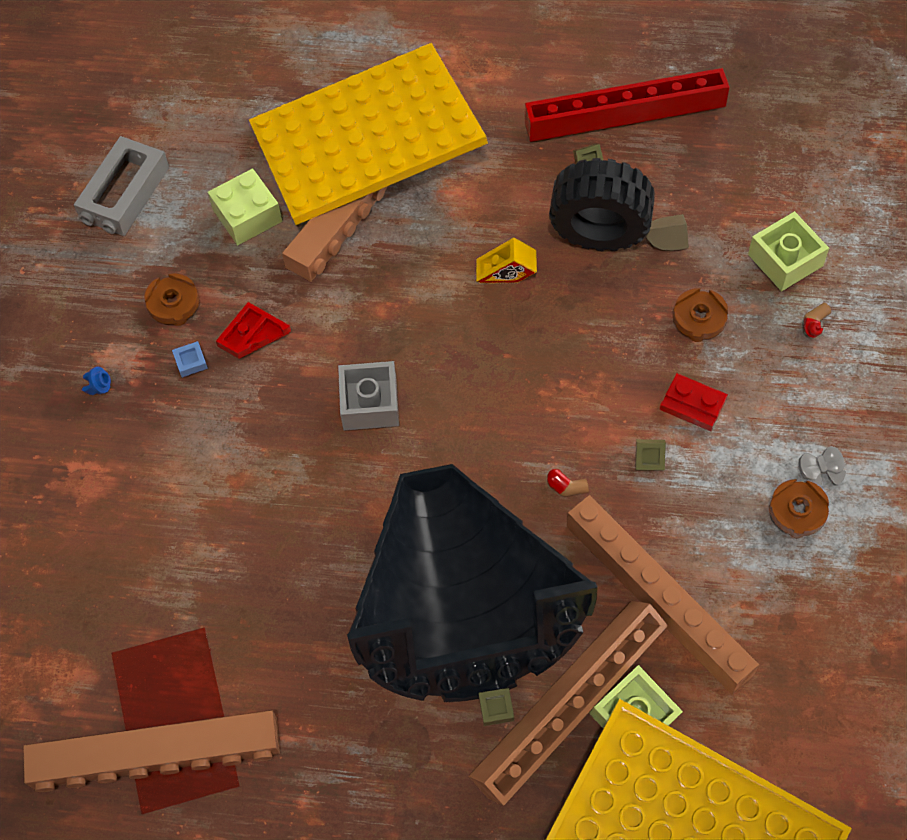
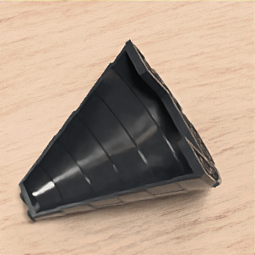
M455 465L438 466L400 474L391 504L383 522L382 532L374 550L375 557L355 608L356 615L347 637L357 664H362L368 670L371 680L395 694L424 701L428 695L441 696L444 702L479 699V693L506 688H509V690L517 687V679L529 673H534L538 676L559 661L583 634L581 625L586 616H592L594 612L598 587L596 582L591 581L576 570L571 561L526 528L521 519L501 505L496 498L472 481Z

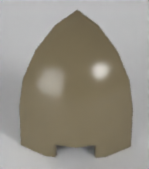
M683 214L652 221L650 231L646 237L653 246L661 250L670 251L689 248L687 223Z

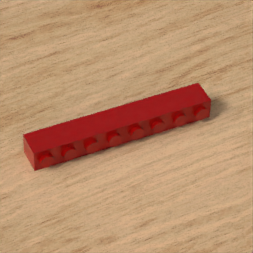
M723 68L526 102L525 126L529 140L532 142L723 108L727 104L730 86Z

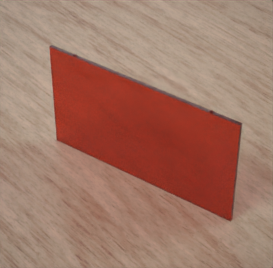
M205 627L111 653L126 731L224 717L210 653L211 648H209ZM222 762L210 763V768L204 770H192L191 766L181 767L178 773L168 775L160 774V771L148 772V777L135 779L142 815L240 787L235 765L224 766Z

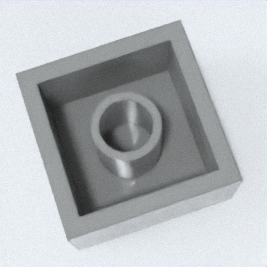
M394 361L338 365L340 415L343 430L399 426Z

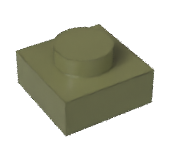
M598 143L573 150L576 164L584 159L591 161L593 158H601L603 160L601 147Z
M636 439V470H665V440Z
M509 688L479 693L484 726L514 721Z

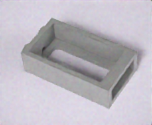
M120 136L74 204L80 221L89 226H98L110 234L116 233L125 236L169 169L165 152ZM125 161L141 166L113 208L97 204Z

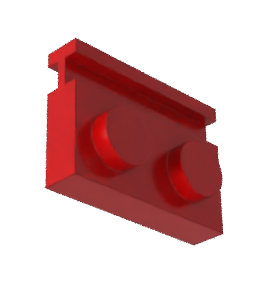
M676 373L664 400L660 404L659 410L711 432L727 400L728 394Z

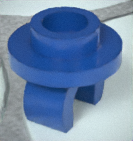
M94 367L83 375V379L90 383L82 388V391L95 395L96 393L104 394L109 391L111 379L103 368Z

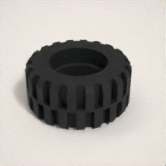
M593 158L591 161L586 159L580 160L576 165L574 163L570 164L557 175L553 186L549 219L555 231L563 239L567 238L569 243L573 245L578 244L582 248L588 250L593 248L596 251H618L619 248L627 249L633 244H638L650 231L655 191L646 175L643 176V173L637 168H631L630 164L622 162V164L617 163L613 159H608V161L601 160V158Z

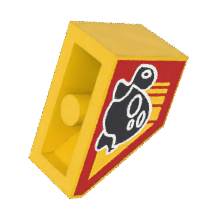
M516 238L508 240L476 259V281L479 283H518L537 272L536 249Z

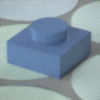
M198 341L172 350L181 377L208 369Z

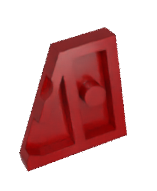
M248 302L219 336L216 343L219 348L240 359L289 334L291 328L287 323Z

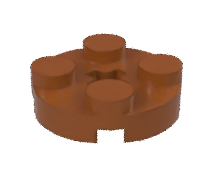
M175 273L168 274L169 277L160 280V277L153 280L147 287L144 295L149 315L154 320L163 324H173L175 326L185 324L187 319L195 313L199 305V294L192 280L187 276ZM174 295H177L175 302L168 303L166 300L167 297L172 298Z
M701 288L690 289L682 293L676 301L673 310L674 323L681 333L688 336L694 342H701L704 339H711L719 335L727 324V303L721 295L712 290H709L708 293L700 291ZM695 311H705L706 315L704 318H699L695 316Z
M797 479L783 482L775 489L769 505V513L777 527L788 533L791 537L798 539L815 534L825 525L829 515V499L823 489L817 484L806 481V483L796 482ZM793 503L798 505L803 503L806 506L804 509L805 513L796 512Z

